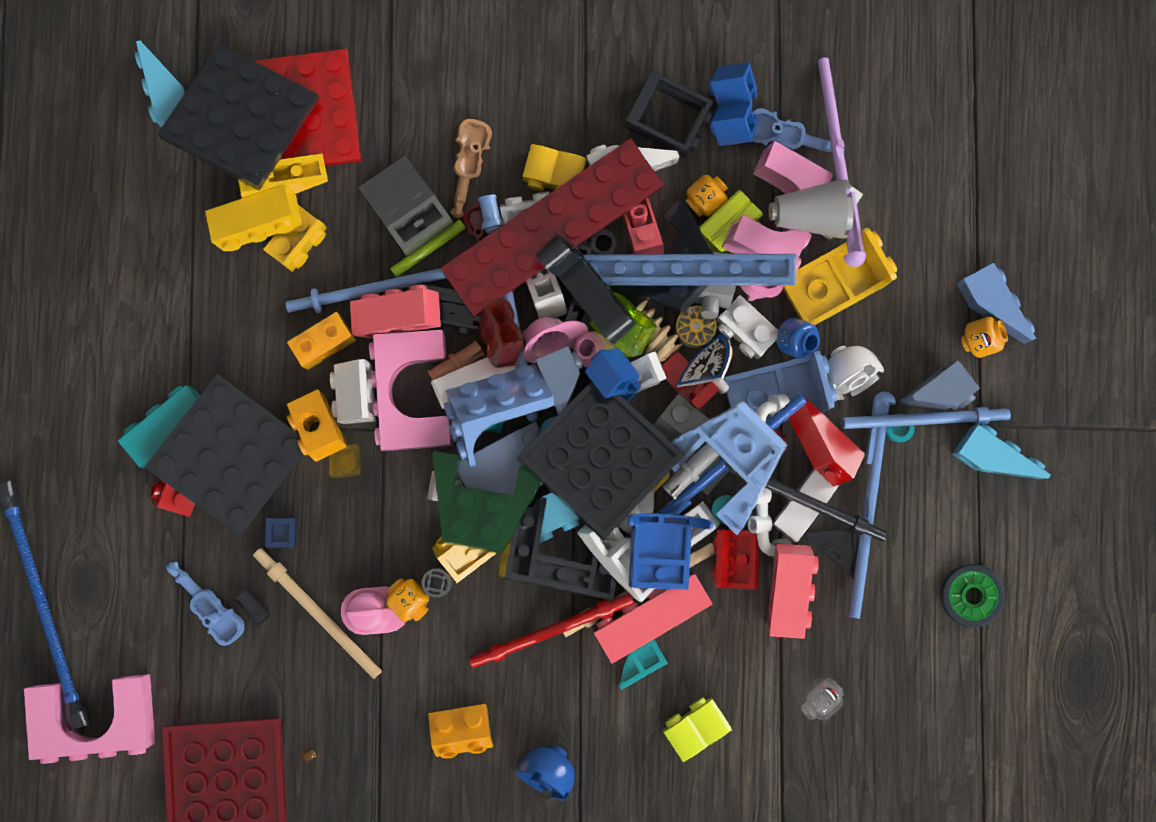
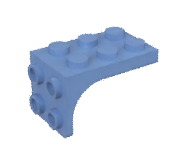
M820 351L812 352L803 359L797 358L723 378L729 386L726 395L730 408L744 401L756 413L763 403L768 402L771 395L785 394L789 401H791L800 393L821 412L834 408V402L837 401L835 387L833 384L829 385L826 373L830 372L826 356H821ZM770 414L767 415L766 421L771 418Z
M535 364L521 366L509 372L495 374L482 380L464 383L461 386L446 390L448 402L444 403L447 418L452 423V425L448 426L452 441L457 442L456 446L460 459H466L469 467L476 466L473 453L474 444L478 436L486 428L505 420L555 406L553 395Z

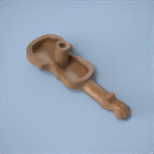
M475 119L462 121L458 126V137L455 139L460 145V151L456 154V161L453 165L454 172L459 176L454 197V208L450 211L455 219H459L464 215L462 209L466 201L469 181L480 175L481 164L483 163L481 159L482 151L490 148L491 128L486 123Z

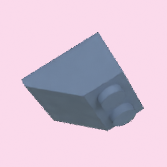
M568 346L536 359L540 374L553 395L554 407L558 415L570 404L580 379L579 371L583 370L577 351L571 353Z
M959 360L943 366L899 401L902 405L936 410L952 408L956 410L971 403L976 398L973 394L980 387Z

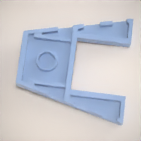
M744 401L670 441L684 454L683 458L672 468L674 472L679 470V465L682 462H686L706 441L747 482L716 514L736 535L747 523L787 445Z

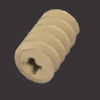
M645 300L630 312L637 323L630 336L632 338L641 336L638 345L640 347L649 345L645 354L656 352L659 362H663L684 343L674 344L678 335L667 336L671 327L669 325L663 328L659 327L663 318L652 319L656 310L652 308L645 311L644 308L648 303V300Z

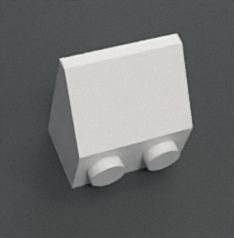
M365 359L335 364L334 372L330 373L331 388L336 389V401H332L333 418H337V422L340 424L376 422V417L373 413L375 393L371 383L373 365Z

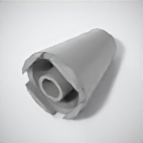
M839 179L776 196L774 203L769 204V218L771 221L774 220L775 225L778 227L835 238H848L849 235L845 231L852 230L854 216L853 197H847L846 189H851L848 180Z

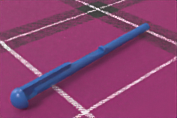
M799 393L765 423L772 430H775L805 405L807 400ZM721 458L703 473L697 482L690 484L676 499H672L657 513L680 514L692 504L691 499L724 472L729 464ZM626 533V538H631V534Z

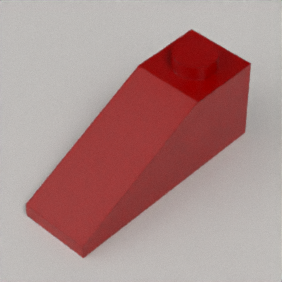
M805 397L807 403L788 419L814 469L833 487L854 479L865 453Z

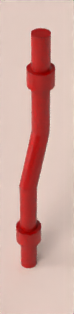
M626 594L609 602L606 599L596 603L597 607L507 643L501 644L499 642L491 645L489 650L469 657L472 668H476L493 660L496 663L506 659L508 654L602 617L604 620L614 616L613 612L634 604L631 594Z

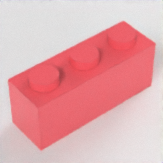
M413 285L409 287L410 291L403 292L400 289L386 290L385 295L378 296V294L361 295L360 300L350 301L352 335L369 339L373 338V335L403 333L441 327L439 292L428 290L426 285Z
M778 543L775 545L767 616L769 636L805 639L806 628H811L812 613L808 611L809 601H814L815 585L811 584L812 574H817L818 557L814 556L811 546Z

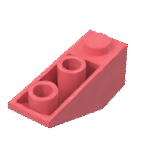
M647 198L622 215L632 254H664L660 232L649 198Z

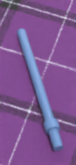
M976 407L973 411L844 417L841 419L842 429L964 422H974L975 425L988 424L989 421L1010 420L1011 413L1009 409L989 410L987 407Z

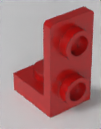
M676 352L662 365L666 376L665 380L681 397L699 410L720 389L713 382L677 387L676 385L689 362L679 352Z

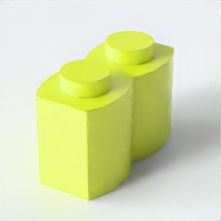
M701 697L689 706L690 712L682 717L678 713L665 722L667 727L663 729V732L683 762L692 758L732 730L711 698L705 700L704 697Z

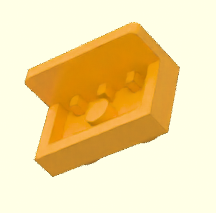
M486 704L428 713L431 746L436 757L452 758L457 756L458 753L464 752L482 753L487 748L493 747Z

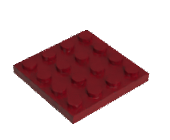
M281 717L162 727L167 822H287Z

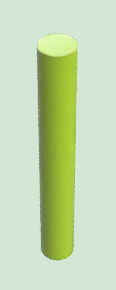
M459 219L445 231L391 267V271L397 278L465 230V226Z

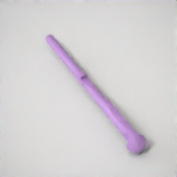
M821 58L818 60L836 180H848L843 154L845 145L841 138L829 59ZM846 189L847 197H853L854 216L852 230L845 231L849 235L846 238L848 254L844 255L843 259L848 266L858 267L864 263L866 253L864 252L855 192H850V189Z

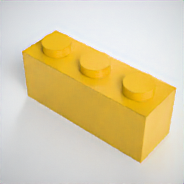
M285 184L205 211L211 242L223 251H235L242 245L251 242H262L269 236L277 233H288L293 228L302 225L296 194Z

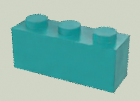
M189 386L175 388L169 393V399L164 404L153 406L146 412L145 415L147 417L139 424L137 422L133 423L123 431L124 436L118 442L139 468H144L200 395L194 388Z

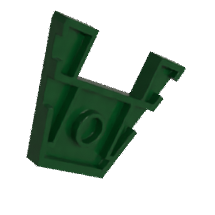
M433 451L432 457L443 543L503 554L521 522L524 512L534 499L541 482L524 466L520 465L514 495L455 486L460 456Z

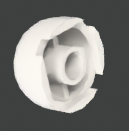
M840 346L831 353L832 357L828 360L830 372L826 373L829 385L833 384L835 387L837 400H843L845 398L842 394L851 391L853 397L868 389L879 379L876 373L878 371L883 373L884 369L877 357L865 347L850 346L846 348V346Z

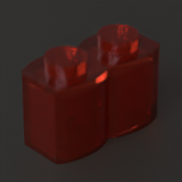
M506 298L487 300L478 323L479 334L487 344L488 359L495 368L515 366L524 343L522 331L514 322L515 313L513 307Z

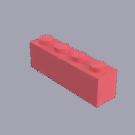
M695 573L689 575L688 590L654 589L644 602L638 605L637 601H633V605L621 609L622 615L615 619L611 616L596 623L598 629L594 630V634L611 663L618 661L713 605Z

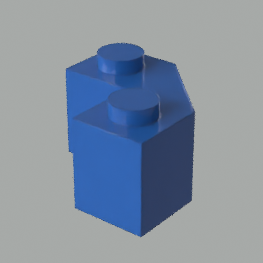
M750 62L717 67L709 83L711 95L715 96L718 104L717 111L710 122L711 132L713 136H716L719 146L752 142L758 127V116L752 112V99L757 98V86Z
M619 348L607 351L602 349L591 358L592 363L585 370L591 381L605 398L620 394L629 402L641 388V384L638 382V379H640L639 373Z

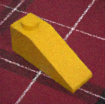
M322 154L279 160L260 191L238 180L241 199L283 184L296 194L328 182Z

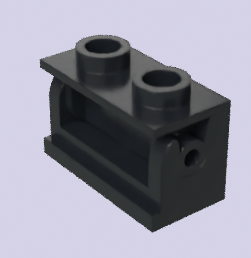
M427 285L428 290L439 292L441 327L430 329L444 330L445 326L455 328V333L471 336L472 332L479 333L483 312L473 317L455 290Z

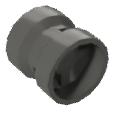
M444 568L431 569L422 578L424 592L433 598L444 596L453 586V578Z

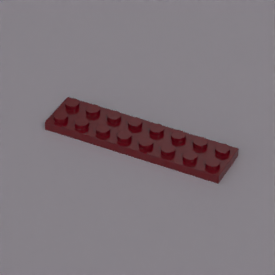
M630 138L440 269L473 317H475L545 269L535 254L556 234L561 235L574 244V247H577L662 189L664 184Z

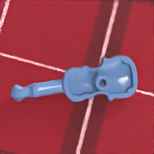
M763 108L753 111V114L758 116V127L752 142L762 143L764 146H767L769 142L776 141L790 150H796L801 145L824 152H832L830 141L807 135L802 123L791 122V120L781 121L777 118V112L772 113Z
M171 561L167 564L168 573L172 574L175 577V581L180 583L193 597L190 602V609L202 620V624L205 627H209L207 633L211 634L215 641L222 646L236 641L244 632L245 625L243 619L234 613L232 608L229 610L224 608L220 603V599L216 598L211 590H202L187 572L179 569L177 562Z

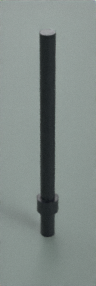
M730 465L728 466V472L741 477ZM769 478L765 489L848 526L849 530L859 535L866 534L881 542L887 537V531L870 524L868 519L859 515L852 516L772 478Z

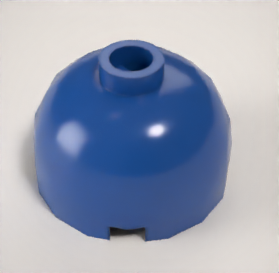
M552 745L550 749L546 747L531 749L523 756L515 770V773H518L517 776L523 782L541 793L543 790L547 792L552 791L550 797L560 801L567 800L575 780L573 765L565 758L567 752L555 745Z

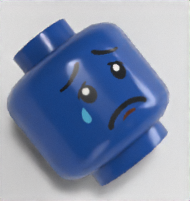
M790 318L779 327L776 341L781 352L803 359L806 355L818 349L820 337L818 329L814 324L801 319Z

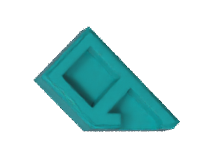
M654 639L627 655L619 683L621 690L668 664Z

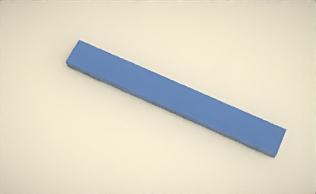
M796 253L584 255L607 285H796Z

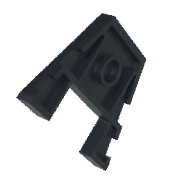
M679 197L663 217L682 234L664 254H714L697 221L692 216L688 205ZM708 285L611 286L684 313Z

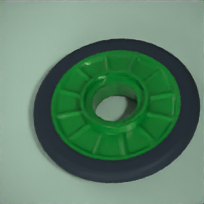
M966 564L954 569L947 576L942 586L941 600L944 610L953 621L965 627L977 628L991 623L998 617L1004 606L1005 592L1001 580L992 570L979 564ZM975 587L980 592V599L977 603L970 604L966 600L965 595L968 589Z

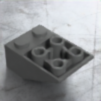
M406 156L358 187L406 256H409L453 225L448 213Z

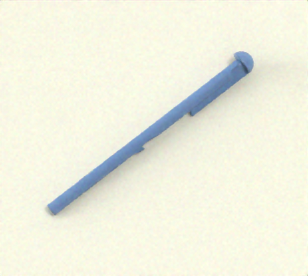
M880 392L874 397L872 416L889 414L890 405L896 404L895 398L891 393ZM873 427L869 430L865 464H870L865 495V510L862 517L868 519L872 525L874 522L887 427ZM866 534L859 537L848 616L858 619L861 616L871 537Z

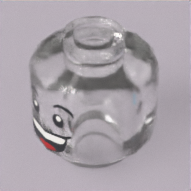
M816 678L801 692L800 699L803 705L800 708L810 720L816 718L819 721L826 722L842 708L844 692L831 678Z

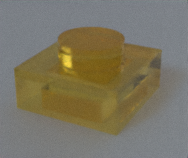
M358 444L347 445L346 448L329 455V475L332 478L361 475V448Z

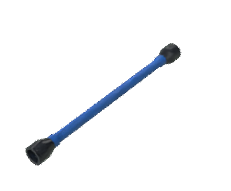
M16 482L1 483L0 507L3 509L6 518L10 520V527H12V533L15 534L14 538L17 541L16 545L19 548L21 561L24 562L23 566L26 569L25 573L28 576L27 580L30 583V590H33L31 593L35 597L34 601L37 604L38 615H41L39 618L43 622L42 626L45 629L46 640H48L49 649L52 650L51 654L54 657L55 668H57V674L60 675L58 678L61 679V686L64 689L65 720L68 730L71 731L91 724L92 720L88 708L80 700L78 692L74 691L75 687H73V681L70 680L71 676L68 673L67 662H65V656L62 655L64 653L61 652L62 648L59 645L58 634H56V628L53 627L55 624L51 620L52 616L49 613L50 609L47 606V599L43 595L44 592H42L43 588L40 585L39 574H37V568L34 567L35 563L32 560L33 556L30 553V546H28V540L25 539L27 536L23 532L24 528L21 525V518H19L21 514L19 509L20 494Z

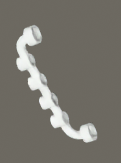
M785 394L771 395L768 402L763 403L758 408L756 414L766 422L767 415L770 414L772 417L790 402L789 398ZM764 488L756 503V516H750L748 519V528L751 533H757L758 546L762 552L774 558L776 543L793 544L788 538L775 539L772 544L769 542L772 520L768 515V503L772 495L770 490Z

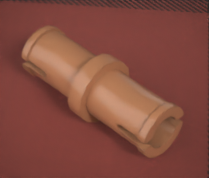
M474 340L473 343L456 354L450 353L448 359L427 372L431 379L435 380L472 364L481 357H484L485 354L481 351L482 349L476 340Z

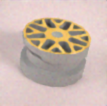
M701 306L689 307L684 313L680 314L676 321L675 332L678 335L677 338L686 347H703L715 335L716 320L715 318L708 319L702 317Z

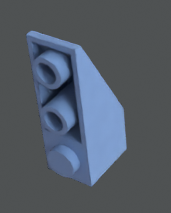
M994 263L956 283L972 310L984 318L993 317L997 321H1002L1007 333L1023 344L1036 339L1033 334L1035 329L1032 322L1023 316L1019 309L1021 304L1018 297L1009 291L1005 284L1007 280L1004 272L999 267H996Z

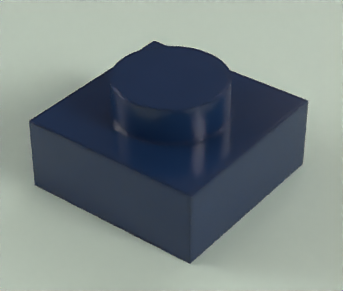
M266 518L265 547H297V518Z

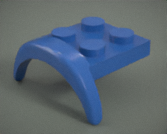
M635 513L627 517V525L632 526L628 587L688 590L692 528L712 529L713 521L674 514Z

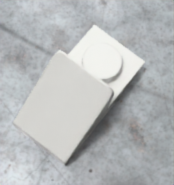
M656 352L649 353L631 362L640 376L638 382L641 384V388L638 392L658 385L660 381L666 379Z

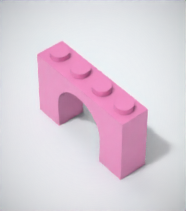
M776 141L763 150L753 173L779 188L785 194L828 183L833 176L831 172ZM742 215L732 222L722 248L733 254L796 253L798 269L801 263L799 256L802 249L808 245L811 234L794 229H789L786 232L773 231Z
M443 330L373 335L374 342L369 343V354L371 360L375 359L376 370L371 371L372 388H377V399L373 400V413L375 417L379 416V428H375L376 445H380L382 451L453 446L448 427L451 425V420H448L447 416L426 418L405 416L396 407L392 396L393 383L397 375L404 368L418 363L443 362L447 359L445 332Z
M150 674L124 676L112 680L114 719L109 730L102 737L98 738L85 737L75 730H68L63 698L65 693H63L64 689H62L61 683L34 685L25 688L29 760L40 759V764L57 762L59 757L69 756V761L87 759L88 754L98 753L99 758L113 757L117 755V751L128 750V755L146 753V748L155 744Z

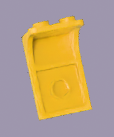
M868 227L861 231L864 252L866 253V259L861 266L850 267L844 262L843 257L848 254L847 243L845 242L834 250L797 269L796 285H783L785 294L801 320L817 325L884 288L897 278L895 274L897 272L896 265L889 256L886 257L881 249L882 241L875 231L871 232Z

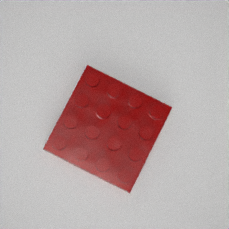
M347 49L255 61L317 93L319 96L318 103L281 159L322 154L325 166L362 162Z

